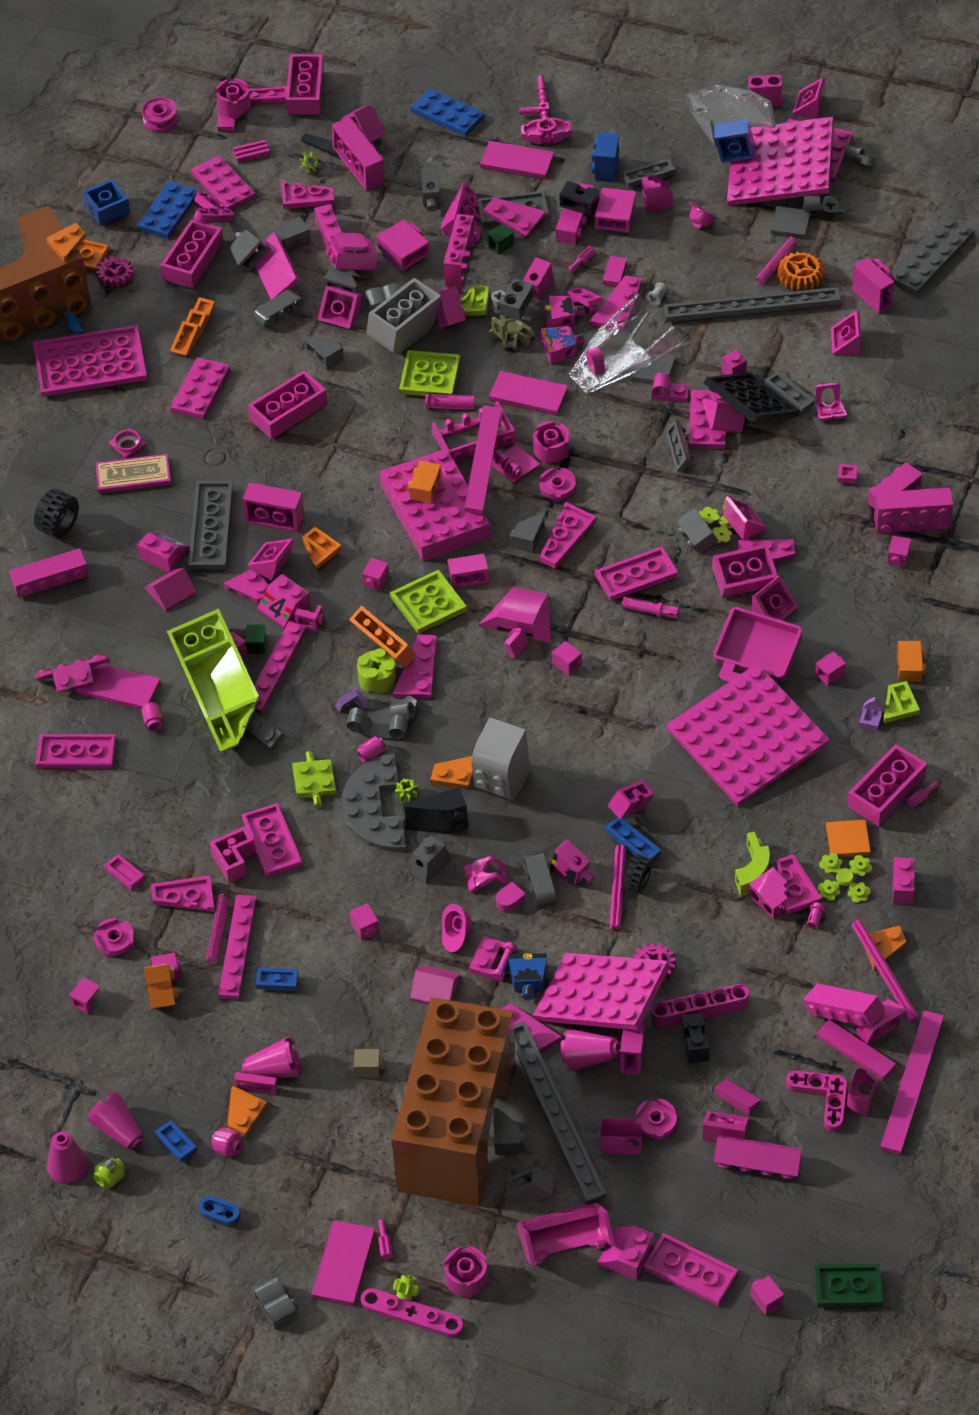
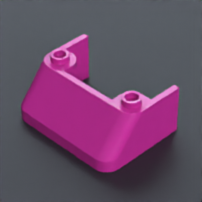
M598 1203L527 1219L516 1224L527 1262L532 1267L545 1262L544 1259L548 1257V1254L587 1244L594 1246V1249L606 1247V1243L610 1246H615L608 1212Z

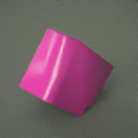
M781 75L749 76L748 91H750L751 101L756 100L757 103H762L763 107L782 105Z
M657 174L642 178L643 203L646 213L673 207V191H669L668 182H663L662 178L658 179Z
M771 868L749 884V896L772 919H775L785 912L783 901L787 899V896L784 894L787 889L784 885L787 881L774 868Z
M856 1068L848 1091L846 1110L867 1116L880 1078L874 1080L871 1075L866 1073V1069ZM862 1083H868L873 1088L870 1095H862L858 1087Z
M603 1118L600 1125L601 1153L641 1155L643 1133L641 1124L634 1122V1119ZM634 1139L638 1141L639 1146H633L632 1142L626 1141Z

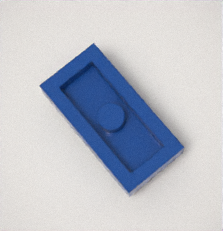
M258 968L256 989L296 991L299 975L298 969Z
M172 1120L155 1131V1136L180 1163L197 1152V1147Z

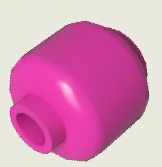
M223 1127L212 1136L213 1150L225 1157L232 1158L240 1153L243 1148L241 1134L232 1129Z

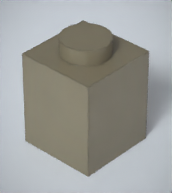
M355 1049V1078H380V1070H384V1057H380L379 1049Z

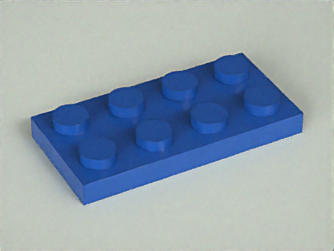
M431 88L411 106L412 113L464 137L485 118L484 112Z
M168 181L138 223V230L169 239L195 202L194 199L199 190Z

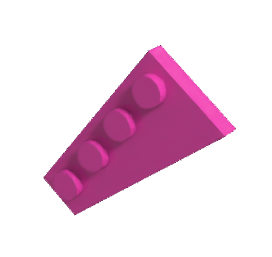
M625 275L591 318L590 326L624 332L642 286V278Z
M565 502L556 526L553 527L551 536L542 550L540 562L556 569L595 524L596 516Z
M417 635L412 647L417 656L406 668H403L393 692V698L404 699L410 695L414 699H431L437 643L436 635Z

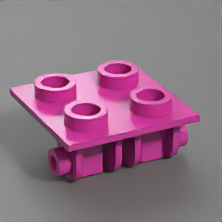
M517 444L505 452L495 450L493 453L494 459L491 464L492 467L512 483H515L540 465Z

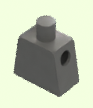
M438 167L421 168L423 205L427 207V210L435 211L441 205ZM428 183H433L434 186H428Z
M248 230L237 232L234 235L235 241L230 246L237 264L248 272L270 250L267 244Z
M433 836L425 838L423 843L413 852L411 874L427 884L450 861L446 845Z

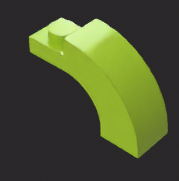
M755 832L747 833V847L752 861L747 866L735 870V882L741 897L749 894V884L769 870L768 845L762 846V841L760 838L757 839Z

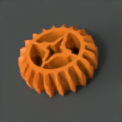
M797 251L796 254L790 253L789 256H785L781 260L778 267V277L781 285H785L786 289L791 288V291L813 290L814 287L818 288L819 284H822L825 277V266L822 260L818 259L817 255L812 256L811 252L805 254V252L799 253Z

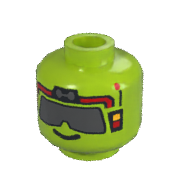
M106 1157L95 1166L93 1177L101 1187L111 1188L124 1178L125 1165L119 1158Z

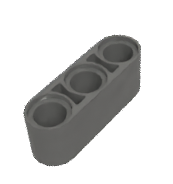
M288 289L258 307L254 311L253 317L263 327L268 329L300 310L304 300L292 289Z
M544 854L524 857L525 870L536 906L556 902V894Z

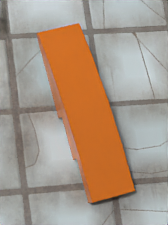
M201 297L198 298L194 309L190 310L186 321H182L170 349L171 353L185 357L188 356L216 306L215 301Z

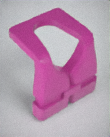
M840 384L817 385L816 406L818 420L828 421L832 420V418L834 420L847 418V412L844 410L840 400ZM826 388L833 390L835 400L831 405L821 401L822 393Z
M491 855L474 861L473 864L470 863L464 867L468 889L472 894L496 878L505 885L509 884L505 864L495 856ZM493 861L501 869L502 874L498 872L486 873L485 871Z

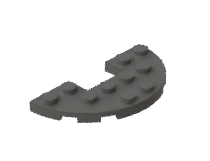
M391 753L366 762L350 776L342 794V811L348 828L362 842L378 846L381 850L403 852L406 851L402 815L382 817L379 790L397 789L395 753Z

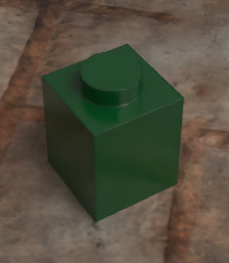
M504 224L487 233V246L498 255L514 245V232Z
M246 624L245 641L247 654H265L267 639L265 625Z

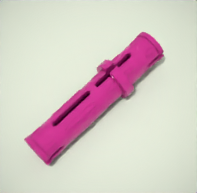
M627 597L623 598L622 609L655 614L656 617L678 618L679 607L663 605L662 602L652 603Z

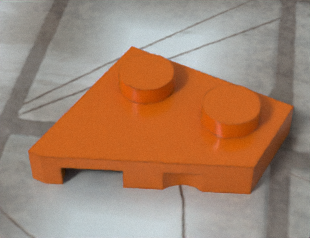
M74 223L47 237L46 241L57 255L66 262L70 252H74L78 248V245L84 241L86 235L80 226Z
M314 527L302 537L304 546L316 570L342 550L341 544L317 527Z
M472 756L435 764L430 779L431 784L469 790L473 776Z
M900 926L869 933L885 960L891 959L896 952H899L906 946V939ZM866 951L873 970H877V967Z
M233 1086L231 1088L228 1128L239 1132L241 1136L246 1138L267 1108V1102Z

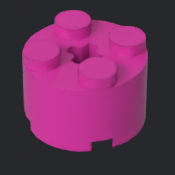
M227 79L218 84L216 96L218 110L221 113L236 119L250 109V91L245 81L241 79L228 81Z
M547 421L536 427L533 433V450L535 456L543 464L548 465L559 462L569 456V430L565 425L561 423L560 425L555 424V421Z
M469 1246L462 1249L458 1247L446 1256L444 1263L445 1282L451 1292L469 1299L485 1288L488 1281L487 1262L480 1250Z

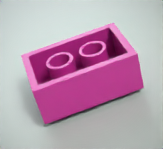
M249 483L243 496L246 523L298 533L305 517L302 493Z
M768 544L713 556L712 568L722 598L761 590L778 576Z

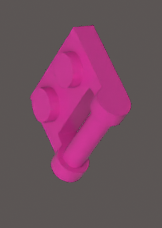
M483 936L470 964L469 972L502 981L505 976L504 971L509 962L508 954H514L517 945L512 942L505 943ZM499 952H504L497 969L493 970L492 968Z

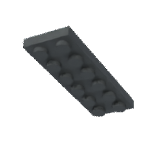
M945 216L892 271L894 285L917 296L972 238L974 230Z
M196 481L189 569H226L233 481Z

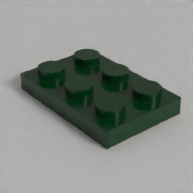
M880 1264L815 1265L817 1307L882 1306Z

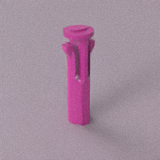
M426 394V409H474L475 395Z

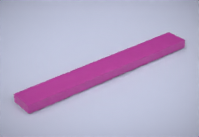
M483 406L464 512L483 514L501 415L500 407Z
M925 1010L923 1012L880 1150L901 1155L944 1015Z

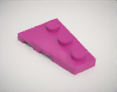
M281 181L283 209L334 205L333 188L316 185L306 187L302 186V183L292 185L287 184V181Z
M493 198L484 209L486 215L504 224L525 239L546 215L544 210L498 198Z
M794 539L738 540V550L768 544L774 564L795 558Z
M794 854L776 860V871L787 881L784 885L787 889L784 892L787 899L783 901L786 915L808 908L815 902L821 903L822 897Z
M210 875L151 884L154 905L215 912Z
M511 1003L502 1008L513 1011L514 1025L523 1021L526 1022L540 1053L562 1041V1036Z

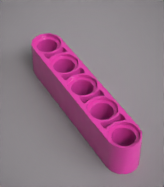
M737 984L655 1003L652 1007V1024L656 1028L661 1029L682 1024V1016L702 1013L703 1019L742 1011L749 1004V989L745 985Z

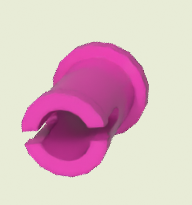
M815 902L810 906L811 912L806 923L807 927L811 929L819 928L821 917L825 914V906L823 904Z

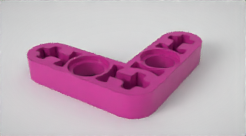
M203 191L197 192L194 200L203 208H197L194 219L201 223H230L232 221L234 213L208 193Z
M790 1072L786 1077V1086L790 1091L826 1095L824 1127L830 1132L839 1131L843 1126L847 1086L845 1078L839 1075L814 1072ZM794 1079H798L797 1084L793 1083ZM819 1080L822 1085L820 1087H813L811 1082ZM835 1083L839 1084L838 1093H834ZM832 1100H838L841 1105L839 1107H832L829 1103ZM832 1114H836L835 1124H831Z

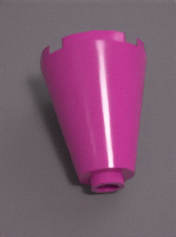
M567 1030L564 1033L566 1035L565 1040L561 1041L563 1064L568 1065L569 1068L566 1069L569 1071H577L616 1059L621 1049V1045L616 1038L578 1030Z
M286 1037L245 1058V1063H242L243 1072L274 1078L300 1077L301 1062L298 1050L295 1051L292 1045H295L293 1038Z
M113 1092L106 1096L108 1098L107 1101L104 1103L100 1101L88 1114L89 1119L87 1121L125 1148L136 1149L143 1142V1134L119 1092Z
M58 1132L51 1139L47 1161L48 1173L52 1180L59 1184L68 1185L73 1181H80L87 1174L89 1168L88 1157L69 1133Z

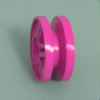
M156 97L147 101L142 107L143 123L150 131L163 133L174 128L178 122L177 107L171 99Z

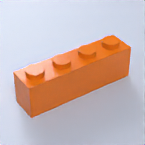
M363 606L349 619L358 630L377 646L389 653L403 668H406L417 656L416 652L405 641Z

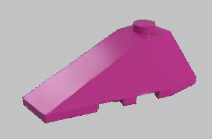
M465 182L461 184L443 219L441 230L446 236L451 237L457 214L474 216L475 242L480 240L482 231L481 226L478 225L480 216L476 213L478 208L476 192Z

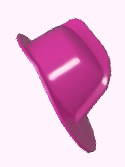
M689 201V204L692 206L689 219L693 222L694 227L698 229L709 227L714 219H718L703 207Z
M450 904L444 909L442 915V944L448 952H455L462 947L465 937L471 931L472 919L459 905Z

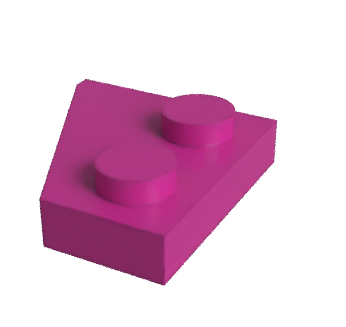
M252 569L224 582L225 589H233L238 592L239 596L249 598L250 601L257 604L261 602L269 586L263 577Z

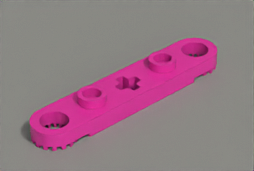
M373 1288L365 1290L361 1295L362 1307L365 1310L378 1313V1315L436 1334H442L449 1338L458 1337L463 1331L462 1319L457 1315L411 1300L401 1299L396 1295ZM372 1295L378 1299L373 1304L366 1302L367 1297L369 1298ZM412 1309L415 1310L416 1314L409 1317L408 1312H411ZM453 1321V1323L456 1322L458 1324V1327L455 1330H449L446 1325Z

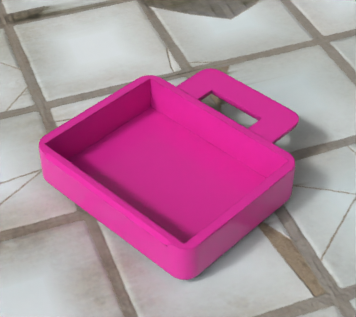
M739 607L732 608L713 652L714 661L718 665H722L719 677L724 681L730 682L740 675L733 672V669L745 672L758 663L776 683H783L787 678L802 641V629L798 625Z

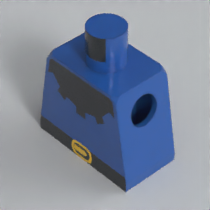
M547 953L508 954L509 970L514 991L522 992V997L525 1000L534 999L535 992H541L544 988L547 972Z

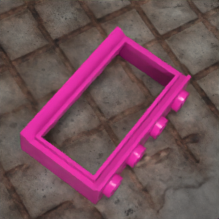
M457 214L443 264L446 289L456 286L457 291L462 295V284L464 283L462 272L467 271V264L462 263V260L470 259V252L465 251L466 247L475 248L474 216Z
M498 401L495 402V407L501 408L499 423L504 432L497 434L494 449L515 443V430ZM480 408L478 411L479 417L472 420L468 413H464L462 415V423L454 425L452 419H447L445 421L446 428L438 430L435 422L432 423V435L435 437L441 450L447 448L454 462L474 457L477 441L449 450L443 438L480 426L483 408Z

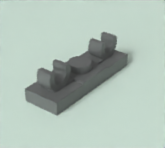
M674 420L666 430V435L676 470L683 472L686 467L693 469L696 462L691 461L694 455L689 454L686 441L688 435L684 434L687 431L686 428L681 426L679 420Z

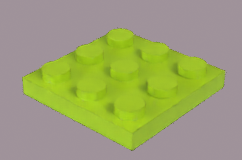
M408 350L399 394L426 396V394L453 395L460 364V355Z
M439 570L390 592L391 599L418 634L467 611L465 603Z

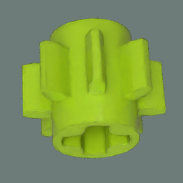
M311 152L310 156L307 153H303L304 158L299 159L302 162L300 168L305 167L306 173H309L310 169L316 172L315 167L321 165L317 161L320 157H314V152ZM308 159L313 160L311 165H307Z
M403 779L400 783H396L395 796L400 797V802H410L414 798L418 799L419 785H414L413 779Z
M402 1274L401 1279H395L393 1290H397L396 1296L405 1300H412L413 1296H418L421 1285L416 1284L417 1278Z

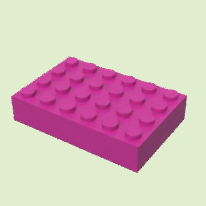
M447 448L379 471L381 487L422 561L491 538L490 523L484 512L482 515L464 512L468 484ZM419 461L441 464L442 477L432 503L411 500L410 492L407 491L408 482L412 481L413 470L418 466Z

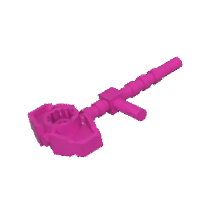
M538 76L539 107L519 108V115L539 113L541 119L533 120L527 125L521 126L522 140H528L531 143L541 145L542 143L554 144L564 140L566 137L572 136L571 122H564L558 118H549V102H547L544 77Z

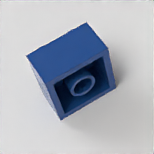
M748 119L715 124L714 139L721 163L755 158V141Z
M599 132L598 139L594 140V149L596 150L592 151V161L595 162L592 164V173L595 174V181L615 182L619 163V134Z
M113 179L83 191L85 207L100 227L130 214L128 198Z

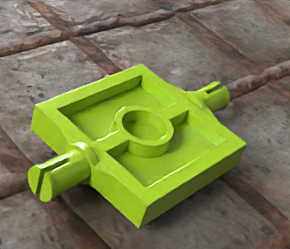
M307 751L306 762L292 763L297 798H313L314 807L317 808L319 806L320 808L322 807V797L336 795L331 759L317 761L314 759V752L310 751L309 753Z

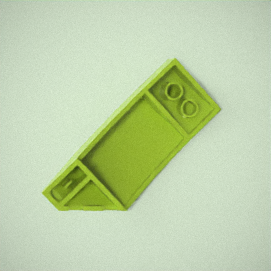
M216 609L167 631L217 746L222 753L239 745L258 702L259 695L219 609Z

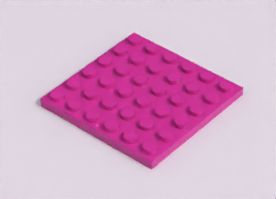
M833 117L752 127L751 131L755 141V158L731 161L728 206L830 193L834 119Z
M758 663L666 725L669 733L737 807L830 744V739Z

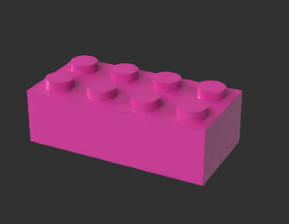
M290 54L286 91L287 115H321L324 78L323 54Z
M349 117L332 124L333 148L363 188L367 191L383 184L385 175L383 169L384 158L381 154H378L375 146L370 144L365 133L359 130L357 123H354Z
M191 219L160 265L162 280L194 289L224 244L222 228Z
M303 370L249 404L250 421L272 440L328 404L327 391Z
M950 488L876 492L874 519L877 534L951 529L953 501Z
M895 744L849 791L847 807L879 827L926 778L927 763Z

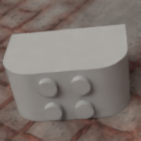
M413 278L369 312L367 336L395 355L401 354L432 328L437 319L441 295Z
M489 717L472 755V770L476 788L512 801L515 800L531 771L526 729Z

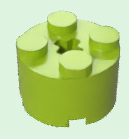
M378 648L358 658V681L364 691L383 694L393 688L396 680L395 661L389 653L382 648Z

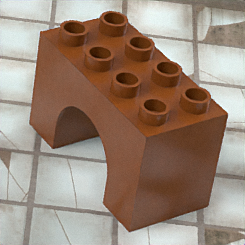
M49 206L17 218L24 254L15 262L0 267V343L7 340H16L22 334L37 328L48 327L53 322L65 318L66 311L70 314L78 315L85 309L92 307L84 259L79 250L71 251L68 255V260L64 262L46 241L47 237L64 229Z
M431 997L392 1136L397 1192L480 1206L489 1171L488 1140L496 1098L507 1099L516 1066L513 1011Z

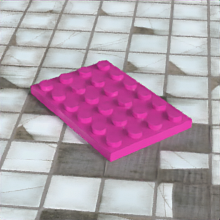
M138 325L33 342L42 397L147 380Z
M565 953L533 1017L537 1021L638 1030L670 968V964L664 960Z

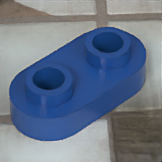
M212 1196L203 1198L199 1203L200 1214L206 1219L226 1226H232L240 1219L239 1208L233 1203Z

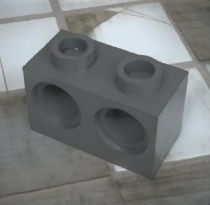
M514 278L512 283L507 286L504 297H501L498 306L500 307L501 315L521 320L534 297L533 284Z

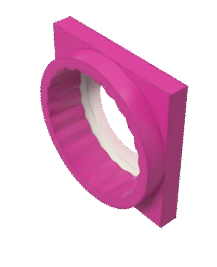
M131 428L117 433L114 439L109 441V444L125 459L147 445L140 435ZM125 440H133L136 443L132 448L125 449L120 447V444Z

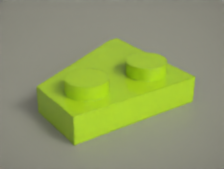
M489 285L472 286L468 294L461 299L460 302L465 311V316L487 315L491 291Z
M907 681L888 685L884 723L920 715V709Z

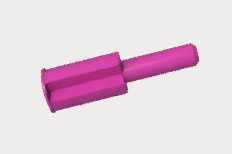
M588 246L577 256L578 259L568 270L572 272L581 263L585 264L596 254L595 249L592 246Z
M935 781L925 789L920 788L906 799L908 806L914 808L928 798V793L940 785V782Z
M380 1219L378 1221L380 1237L378 1239L381 1260L388 1261L393 1258L390 1236L386 1233L385 1220Z

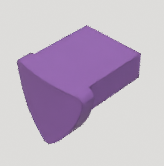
M357 687L339 698L335 705L339 712L353 703H356L363 710L369 706Z
M876 697L867 700L862 707L859 727L878 731L881 718L885 714V709L882 703Z

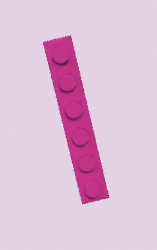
M289 621L254 685L259 695L258 702L254 708L256 713L263 714L307 631L305 625Z
M236 895L218 994L219 999H240L257 902L256 896Z

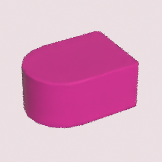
M598 347L587 350V365L594 375L604 372L605 364L601 350Z
M513 882L501 889L496 895L497 908L505 913L515 910L525 902V893Z

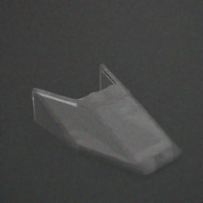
M715 84L686 94L691 115L714 147H717L714 139L715 124L748 119L749 124L769 128L776 127L771 101L751 90Z
M636 294L598 329L568 373L586 394L631 375L686 344L672 326L646 350L634 342L635 336L652 312V309L640 294ZM594 347H598L601 350L605 364V371L594 375L588 367L586 351Z

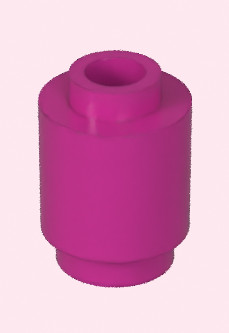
M153 702L145 704L141 712L146 728L152 732L160 730L163 727L164 720L159 704Z
M374 736L360 745L356 752L361 761L366 763L385 753L384 748L386 744L382 738Z

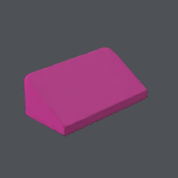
M725 1079L715 1087V1095L747 1115H750L761 1101V1099L728 1079Z

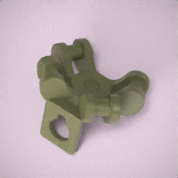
M501 314L500 319H497L495 316L492 317L489 337L492 339L500 338L503 341L502 348L505 350L507 348L517 350L518 340L522 345L528 346L531 343L530 340L536 336L535 331L521 320ZM508 335H514L513 341H507Z

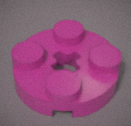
M555 468L548 469L540 477V491L547 498L553 499L555 502H561L563 499L571 496L576 490L575 476L565 468H561V470H555Z
M117 918L105 920L98 925V930L94 933L95 945L106 957L111 958L121 955L134 947V931L130 923L125 920L124 922L118 921ZM111 935L119 936L117 939L111 940Z
M656 1099V1101L651 1102L647 1100L636 1110V1123L641 1124L644 1136L661 1141L676 1128V1110L666 1100ZM653 1116L656 1118L657 1116H660V1121L654 1122L651 1117Z

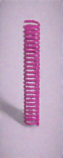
M790 236L756 277L759 285L766 283L779 267L781 260L788 256L798 244L795 238Z
M224 894L218 896L206 962L209 965H212L209 962L216 963L218 961L230 901L228 897L222 896Z

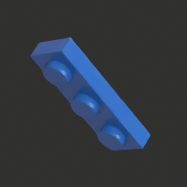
M617 817L605 827V832L621 845H625L626 849L634 856L640 854L654 861L661 855V849L624 819Z

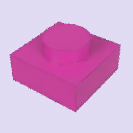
M839 464L838 483L856 484L857 465Z

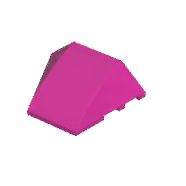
M512 587L479 624V627L495 631L498 630V627L507 629L522 628L524 632L533 634V639L551 643L549 594Z

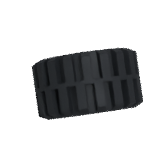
M57 488L46 492L35 510V528L55 539L63 538L69 533L76 522L79 513L78 499Z

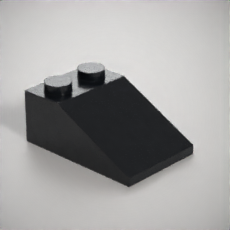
M459 787L403 803L406 830L450 834L468 828L467 804Z

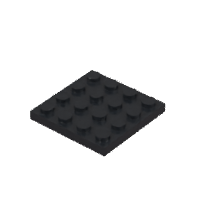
M751 372L706 377L704 384L709 387L711 392L717 393L724 402L730 403L736 411L743 413L749 421L754 423L796 417L800 412L797 407Z

